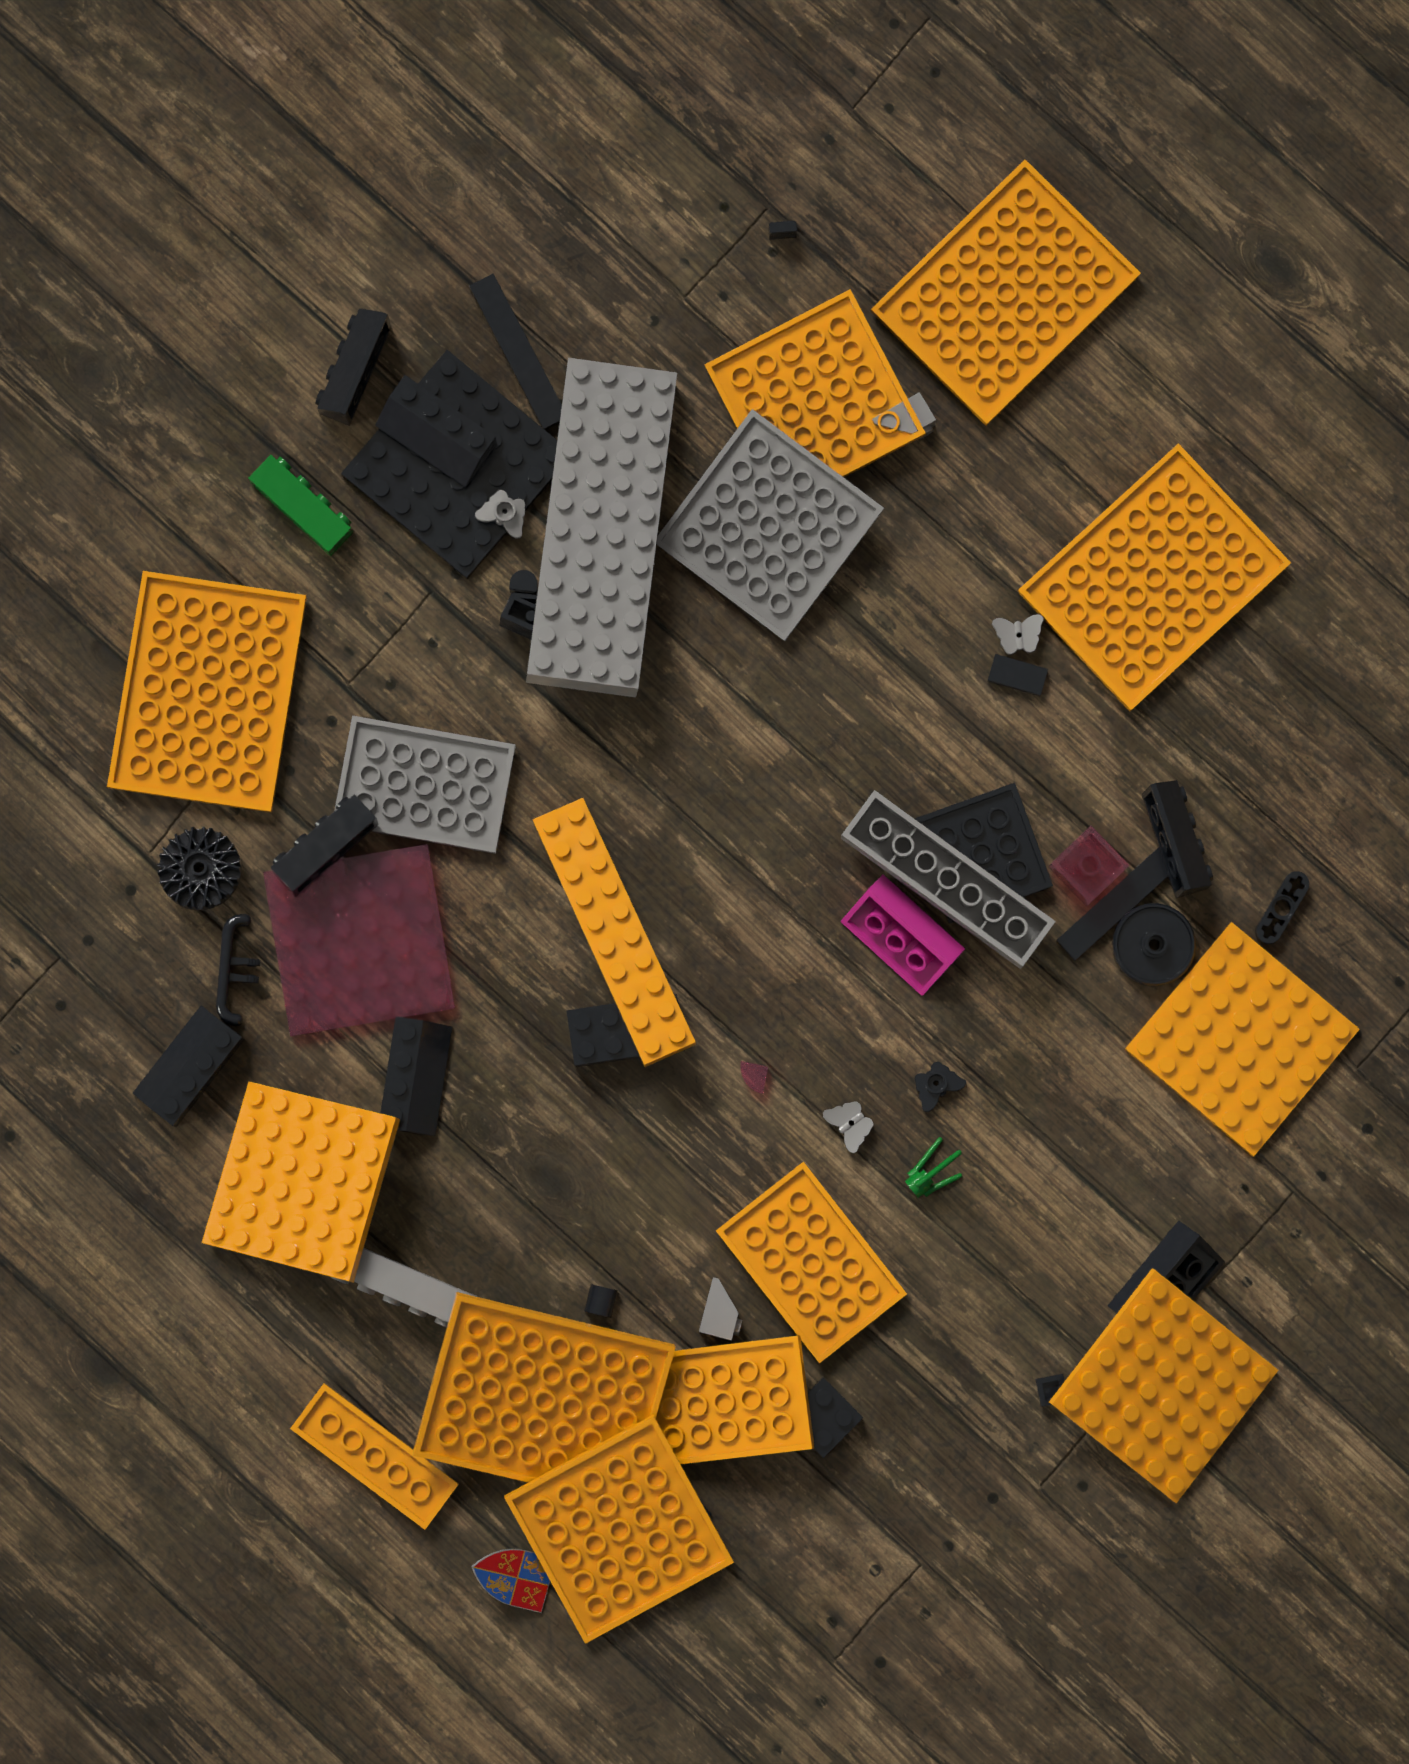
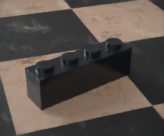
M355 794L350 798H343L336 805L335 808L337 810L329 817L327 815L321 817L314 825L316 828L308 835L306 833L302 834L296 839L294 847L289 852H282L273 860L274 865L270 867L273 874L295 898L379 825L377 818Z

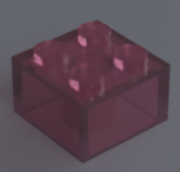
M1090 826L1048 867L1087 907L1130 865Z

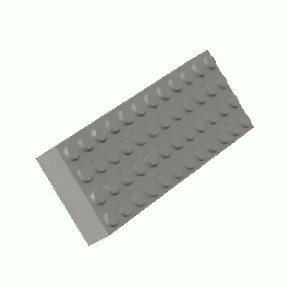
M568 358L526 683L636 697L677 379L676 372Z

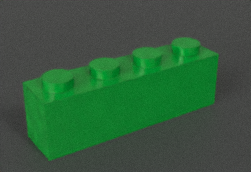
M270 454L248 478L250 483L331 557L353 534L351 527H349L352 522L341 512L336 515L329 508L332 504L321 493L318 496L309 490L312 485L301 475L296 478L289 471L292 467L282 457L275 459Z

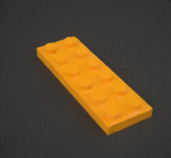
M325 1383L290 1428L424 1530H426L459 1485L458 1482L426 1458L413 1456L414 1449Z

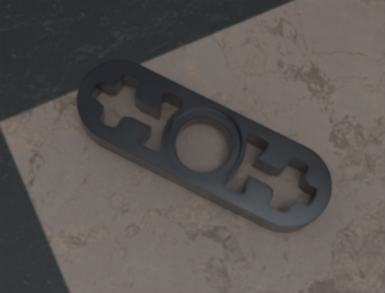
M1294 871L1288 874L1275 893L1255 928V936L1262 944L1269 945L1276 942L1285 930L1309 888V879L1304 873ZM1298 877L1301 879L1300 885L1303 888L1302 890L1298 888L1291 896L1297 898L1294 902L1291 897L1282 895L1281 892L1284 890L1287 894L1292 887L1289 880H1295ZM1279 900L1286 901L1290 906L1289 913L1285 916L1278 915L1275 912L1274 906ZM1270 914L1275 920L1283 921V924L1280 925L1277 922L1272 929L1275 936H1269L1266 939L1263 937L1264 931L1261 928L1262 926L1267 927L1273 920L1267 918Z

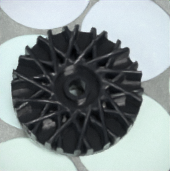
M191 827L190 831L184 829V833L181 835L176 833L174 839H169L168 846L166 848L163 846V853L159 855L160 863H157L159 882L165 893L176 904L190 910H208L227 901L237 889L242 874L240 855L234 844L226 835L224 836L221 832L214 831L213 828L206 829V827H202V829H196ZM204 866V870L202 872H196V870L199 867Z
M1150 903L1132 909L1120 920L1113 934L1112 953L1115 957V963L1119 965L1120 971L1124 972L1126 977L1131 978L1135 983H1140V985L1155 987L1169 984L1180 978L1188 970L1194 959L1196 940L1192 926L1182 913L1168 905ZM1151 940L1158 942L1159 947L1157 950H1152L1149 947Z

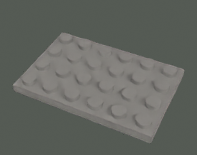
M352 716L336 805L343 798H350L355 794L377 818L379 825L371 832L496 854L516 745Z

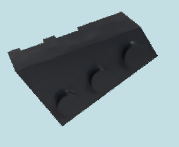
M511 593L500 616L499 626L531 640L537 595Z

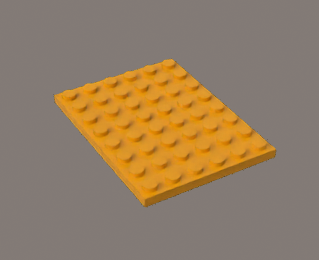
M1024 160L903 277L870 312L987 426L1102 314L1141 273L1029 162Z
M1178 443L1017 592L1039 615L1043 616V620L1118 700L1131 711L1283 572L1291 562Z
M143 571L107 787L116 790L272 813L307 596Z
M456 1292L415 1442L413 1456L530 1482L654 1414L656 1418L675 1352V1344Z

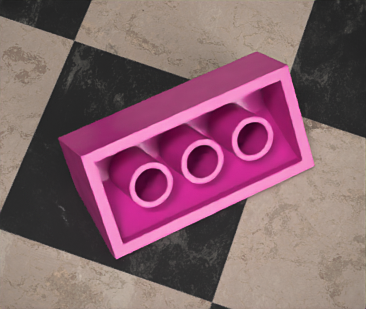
M882 875L864 893L840 921L921 996L927 992L965 950L961 944L885 875Z

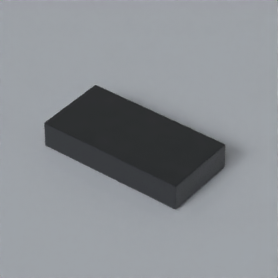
M995 654L987 681L1040 697L1048 669Z

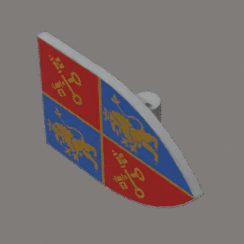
M522 1549L500 1550L483 1557L471 1566L480 1585L496 1600L514 1607L542 1612L550 1579L535 1552Z

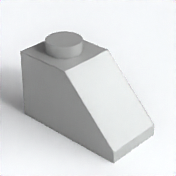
M919 392L908 398L926 433L925 436L934 431L932 427L935 426L936 419ZM903 402L887 410L898 415L900 420L898 431L910 434L918 431ZM886 414L881 418L880 423L882 427L893 429L897 424V419L891 414ZM880 415L872 419L875 425H878Z
M713 1277L699 1332L732 1340L733 1335H739L742 1320L737 1319L738 1311L720 1280Z

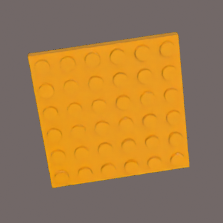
M851 289L704 364L737 429L753 409L842 477H846L926 435ZM903 402L918 431L913 434L898 431L897 429L900 424L898 415L887 410ZM891 414L897 419V424L893 429L881 426V418L884 415ZM880 415L878 425H875L872 419Z
M1230 922L1127 1045L1125 1050L1254 1157L1360 1029L1234 923Z
M248 1082L202 1243L354 1283L400 1119Z
M1152 1268L1049 1403L1169 1499L1177 1503L1272 1380L1278 1369Z
M654 1414L504 1495L507 1504L585 1644L734 1563Z

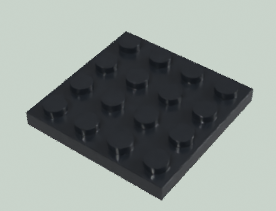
M1015 783L914 818L1021 897L1053 887ZM945 915V916H946V919H947V921H948V924H951V923H954V922H955L954 920H952L951 918H949L947 915Z

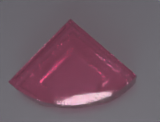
M741 1061L740 1070L743 1080L753 1091L763 1094L768 1066Z

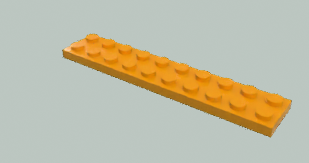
M584 798L532 819L644 1067L696 1045V1041Z

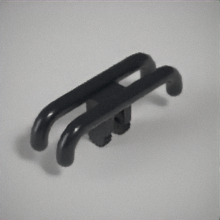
M248 914L232 916L226 921L222 930L216 1007L221 1020L233 1026H240L243 1023V1017L240 1014L230 1012L228 1009L229 983H259V977L255 975L245 976L230 973L231 966H260L261 960L232 957L234 931L238 927H248L251 924V917Z

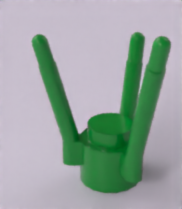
M941 1137L934 1142L917 1165L907 1173L910 1177L905 1182L917 1198H920L923 1194L928 1197L934 1191L962 1178V1174L958 1173L930 1186L934 1183L931 1178L962 1154L961 1150H957L954 1154L950 1155L929 1173H926L924 1169L919 1173L942 1143L943 1139Z

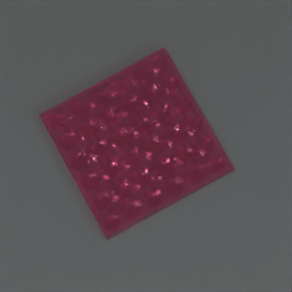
M428 844L339 859L296 898L272 871L263 872L290 1036L395 1019L396 1016L409 1017L455 1009Z

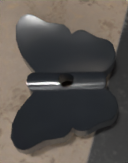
M934 1062L931 1066V1071H928L926 1074L919 1073L915 1076L916 1090L919 1092L922 1110L925 1113L933 1110L937 1105L939 1096H945L946 1091L955 1092L965 1088L966 1080L959 1077L954 1071H950L949 1067L942 1063ZM937 1081L939 1085L935 1086L933 1083Z

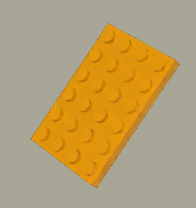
M804 1162L716 1230L796 1335H800L801 1341L818 1363H821L907 1295Z
M800 1335L676 1350L674 1352L656 1420L680 1464L815 1448Z

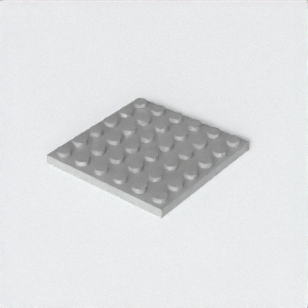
M752 409L659 533L656 544L786 641L885 508Z

